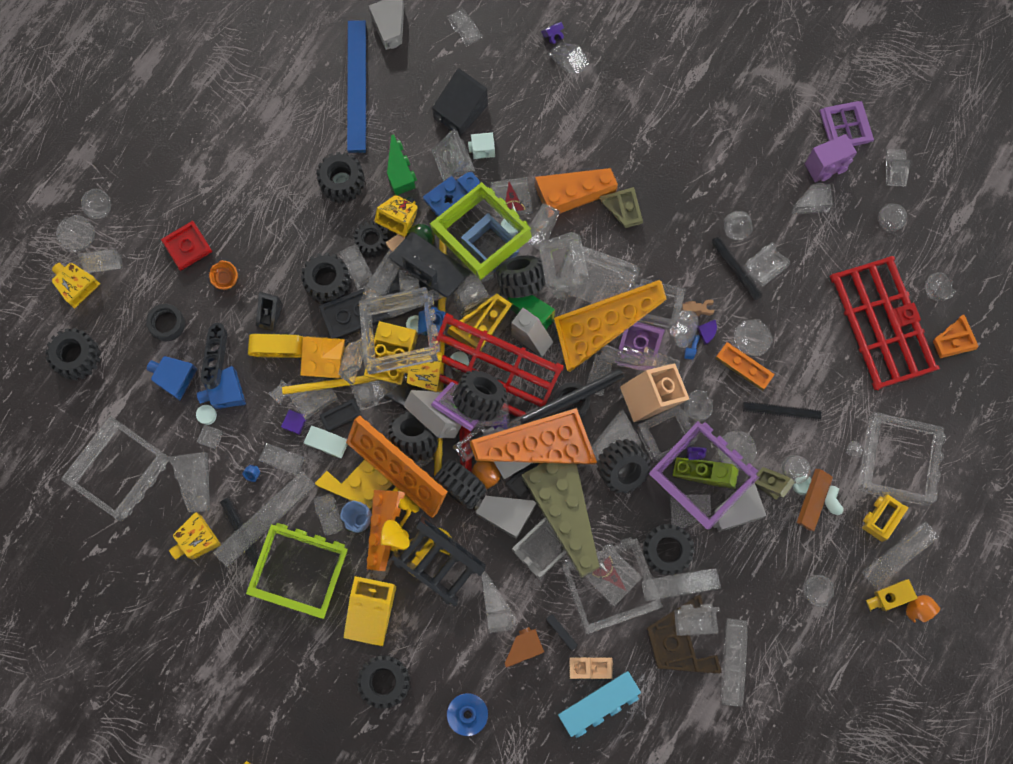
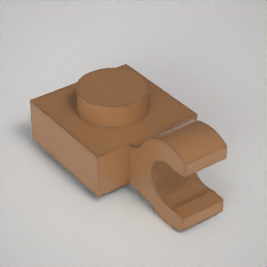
M706 300L703 304L694 301L685 302L681 306L680 317H695L702 314L713 315L714 310H708L706 306L713 305L714 301Z

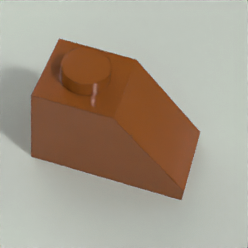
M528 627L519 631L520 635L516 636L505 661L506 668L544 653L535 629L531 630Z

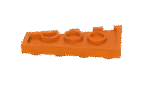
M374 490L367 569L386 570L392 546L381 545V532L387 520L395 521L396 516L399 517L401 508L398 506L400 499H404L405 492Z

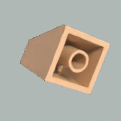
M675 363L646 370L620 386L633 422L648 419L689 400Z

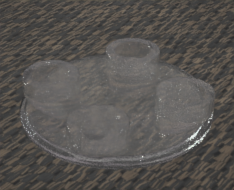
M682 310L676 325L671 327L670 335L674 337L676 345L680 348L688 347L697 335L699 321L696 313Z
M759 319L742 322L734 333V340L739 350L750 356L764 354L773 342L770 330Z

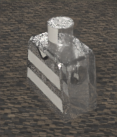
M479 279L457 290L453 304L461 318H463L491 297Z

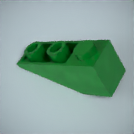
M393 134L391 135L387 176L395 196L416 189L415 181H417L414 171H410L408 168L410 162L407 155L403 156L401 152L404 150L401 141L396 140Z

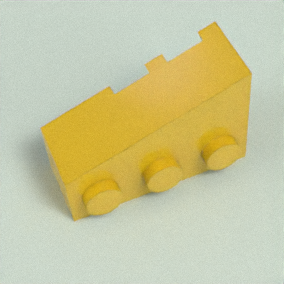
M496 293L460 321L481 331L486 330L488 334L493 335L510 311L512 303ZM453 326L448 328L447 333L450 336L476 349L480 338ZM484 340L480 351L484 348L487 341Z

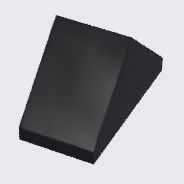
M259 292L255 326L272 331L275 329L283 307L278 296Z

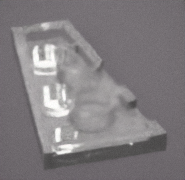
M201 452L168 457L175 471V478L181 487V494L188 512L210 511L208 453Z

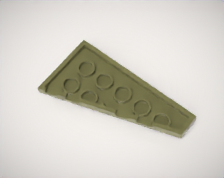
M543 463L522 474V479L580 577L582 578L599 569L577 464Z

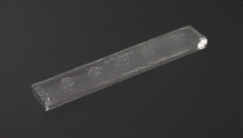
M301 471L219 546L213 554L228 568L270 529L271 524L274 525L316 486L315 483Z

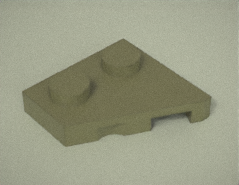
M634 187L600 196L604 206L625 228L643 223Z

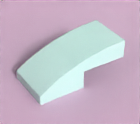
M311 426L304 441V444L338 458H342L348 445L346 443L347 439Z

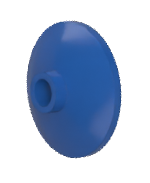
M470 693L461 694L455 697L449 704L447 720L450 727L456 733L463 736H472L479 733L487 723V706L480 697ZM467 710L472 713L469 719L464 717V712Z

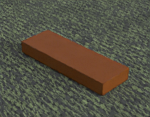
M815 469L796 522L810 531H815L833 479L831 475L821 469Z

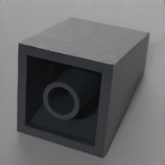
M458 68L433 105V118L438 123L446 125L453 134L457 133L459 136H462L487 108V88Z

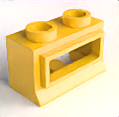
M888 494L883 497L880 496L874 503L876 508L872 513L869 512L863 520L865 524L862 529L881 542L888 540L909 508ZM887 504H889L896 510L884 528L880 529L875 525V522Z

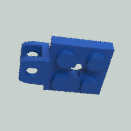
M472 172L464 174L457 181L451 176L423 196V200L439 217L480 184V181ZM448 197H449V198H453V199H452V202H453V203H451V204H450L449 202H447V203H444V202L446 201L445 199L448 198Z

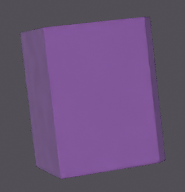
M636 322L624 331L618 353L654 364L664 329Z

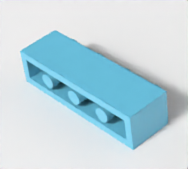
M627 671L559 713L558 716L570 737L575 735L578 738L587 732L585 728L591 724L596 727L604 722L603 717L610 713L613 716L622 710L621 705L626 702L630 705L639 699L637 695L641 691Z

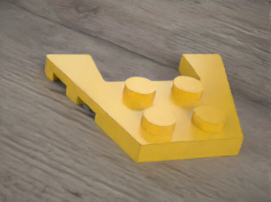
M365 459L342 484L328 471L315 482L318 487L350 501L354 500L364 503L369 509H372L374 490L388 491L394 485Z

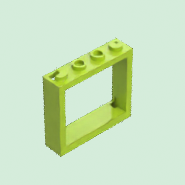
M482 182L430 223L433 233L480 280L532 239L531 228L527 222L519 219L517 212L514 209L510 210L506 202L501 197L498 198L493 189L487 188ZM485 199L519 233L480 264L446 229Z
M277 523L275 526L271 524L246 594L324 619L348 549L344 548V544L336 541L333 544L325 542L326 538L315 535L314 538L306 536L307 532L296 529L294 532L288 530L287 525ZM276 534L340 554L321 609L256 589Z

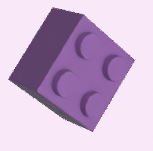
M844 134L814 147L805 162V166L814 182L819 180L825 181L835 173L841 174L845 172L849 164L853 162L857 152L847 134Z

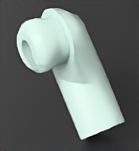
M830 486L825 499V505L832 514L841 515L844 509L836 499L839 488Z

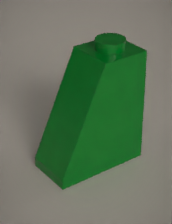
M535 296L507 298L512 303L511 310L518 315L522 308L526 309L539 318L545 330L554 322L555 309Z

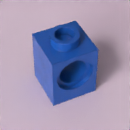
M427 307L426 310L420 311L418 334L432 338L436 337L442 326L445 312L438 310L437 307Z

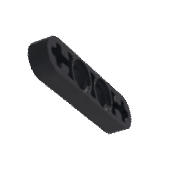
M215 323L208 329L200 377L201 382L207 389L216 388L221 381L228 335L227 330L221 323ZM220 345L217 350L211 351L213 346ZM217 360L216 365L209 367L210 362Z

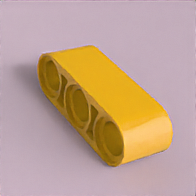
M250 334L248 355L254 357L300 358L302 357L303 336Z

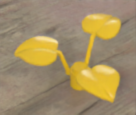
M395 486V488L393 489V491L402 492V491L399 490L396 486ZM406 495L399 502V507L406 510V515L401 523L398 524L396 521L387 520L382 528L381 545L392 546V551L405 550L412 541V539L409 540L408 532L401 528L411 512L417 513L419 511V506ZM439 528L441 531H443L445 534L451 537L448 532ZM445 549L440 550L442 553H445L447 555L450 554Z

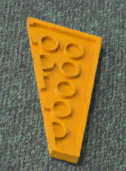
M658 280L555 317L554 320L567 371L571 372L667 300L662 281Z

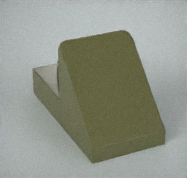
M762 467L758 472L757 476L759 478L755 481V485L775 500L779 496L784 498L795 483L792 478Z

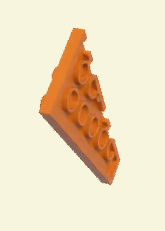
M577 408L470 441L476 461L592 465L597 463Z

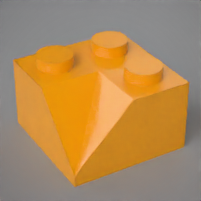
M303 337L301 375L328 378L343 377L345 339Z

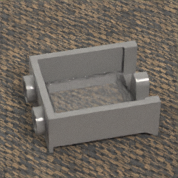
M546 518L541 520L512 548V551L539 580L566 554Z

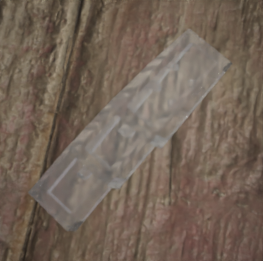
M605 345L599 356L600 359L613 364L642 371L674 363L679 370L680 366L679 360L646 346L643 352H640L624 345L622 351Z
M925 521L864 569L862 573L876 588L926 549L939 536Z
M716 568L641 581L646 602L721 588Z
M729 618L726 620L721 703L724 705L743 706L747 655V621Z

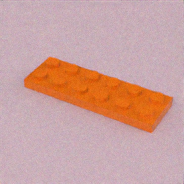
M361 416L354 419L346 443L433 518L438 513L448 491L431 478L427 472L416 465L412 459L401 452L397 446H394L387 440L383 434L372 427L368 421L364 420Z

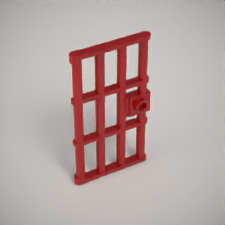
M894 256L830 275V279L835 284L845 309L844 314L849 319L860 347L858 350L862 353L873 380L872 386L874 390H880L883 387L940 369L939 365L935 363L924 336L925 331L920 326L919 321L921 318L915 303H911L909 299L910 294L906 292L897 270ZM886 263L899 293L888 297L877 270V266ZM867 269L871 273L881 300L870 303L858 273ZM852 276L862 301V306L852 308L841 280L842 277ZM901 299L904 306L893 309L891 302ZM884 306L896 337L885 340L873 307ZM864 310L878 343L868 346L855 316V313ZM911 324L914 331L903 334L901 327ZM914 336L917 337L929 367L918 371L906 339ZM899 343L911 374L900 377L888 344ZM879 347L892 377V380L883 383L869 351Z
M448 313L444 315L442 326L431 349V352H436L441 341L472 355L470 364L467 366L442 354V363L465 374L467 371L472 372V370H476L473 368L476 358L510 372L507 383L498 380L506 388V393L513 394L539 407L546 405L564 366L526 351L524 347L521 349L492 336L486 330L481 331L463 323ZM447 324L480 338L476 349L444 335ZM484 340L518 355L515 365L513 366L480 351ZM525 358L556 372L552 382H548L518 368L521 359ZM440 374L439 382L445 385L453 382L458 385L459 382ZM514 375L547 389L544 400L511 386ZM506 403L501 408V410L518 418L528 414Z

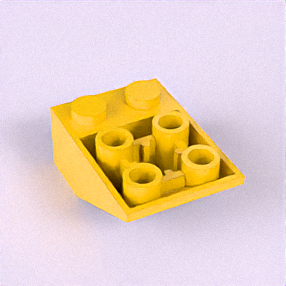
M379 321L364 376L402 385L406 373L397 372L398 361L409 362L410 355L414 352L417 342V331Z
M354 577L345 625V639L379 646L384 645L396 591L394 584Z

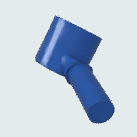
M695 335L691 348H685V359L695 358L699 335Z

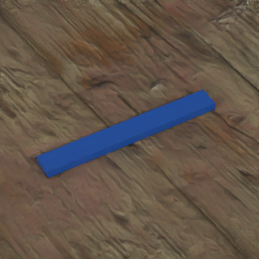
M366 20L348 21V153H366Z

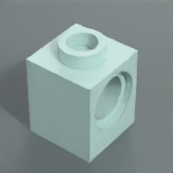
M493 132L471 134V141L468 142L469 153L473 152V159L495 157Z

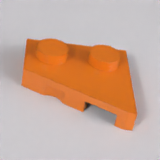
M965 315L960 316L955 323L951 324L933 341L940 358L973 351L979 347Z

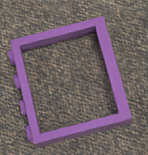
M697 421L649 474L706 529L710 530L759 477L756 475L758 470L750 463L745 465L741 461L743 457L735 449L731 452L726 447L728 443L720 435L716 438L711 433L713 429L706 422L701 424ZM700 432L749 476L745 483L711 518L707 517L662 474Z

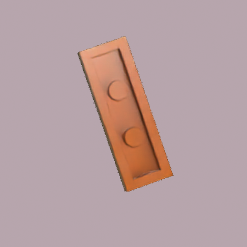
M726 342L715 358L762 391L775 375L728 342Z

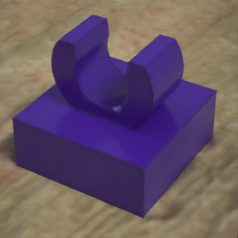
M558 22L542 30L541 33L544 38L549 37L551 44H555V35H558L560 40L564 39L563 33L560 32V30L564 29L562 22Z

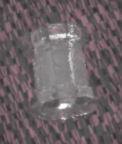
M283 380L280 381L279 386L274 391L268 393L279 405L282 404V400L288 395H283L282 387L288 386Z

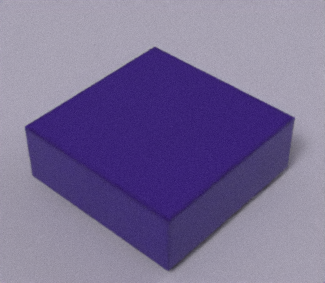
M288 410L281 427L300 435L307 416Z

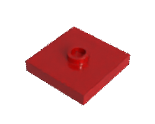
M194 221L189 222L161 239L180 271L213 252Z

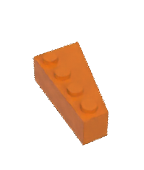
M611 168L535 177V188L548 218L600 199V196L614 193L618 185Z

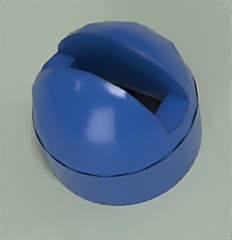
M249 465L242 474L248 481L255 482L260 475V469L258 466Z

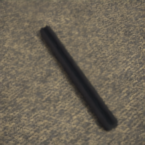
M620 369L611 372L520 417L521 424L546 418L623 380L625 376Z

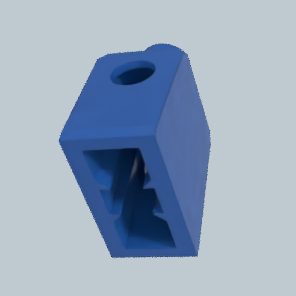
M166 356L162 358L160 363L151 360L146 368L147 371L154 373L151 380L177 400H181L197 371V368L192 363Z
M233 366L222 370L221 381L216 388L197 393L200 404L210 401L215 409L246 404L237 371Z

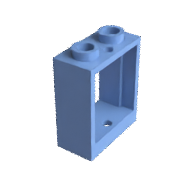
M489 213L461 237L462 245L481 263L487 258L473 243L491 228L505 243L513 238ZM519 249L506 260L516 257L519 253Z

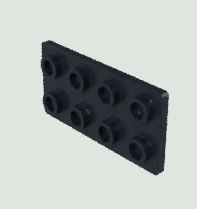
M411 232L389 255L391 261L447 299L470 275V270L414 232Z

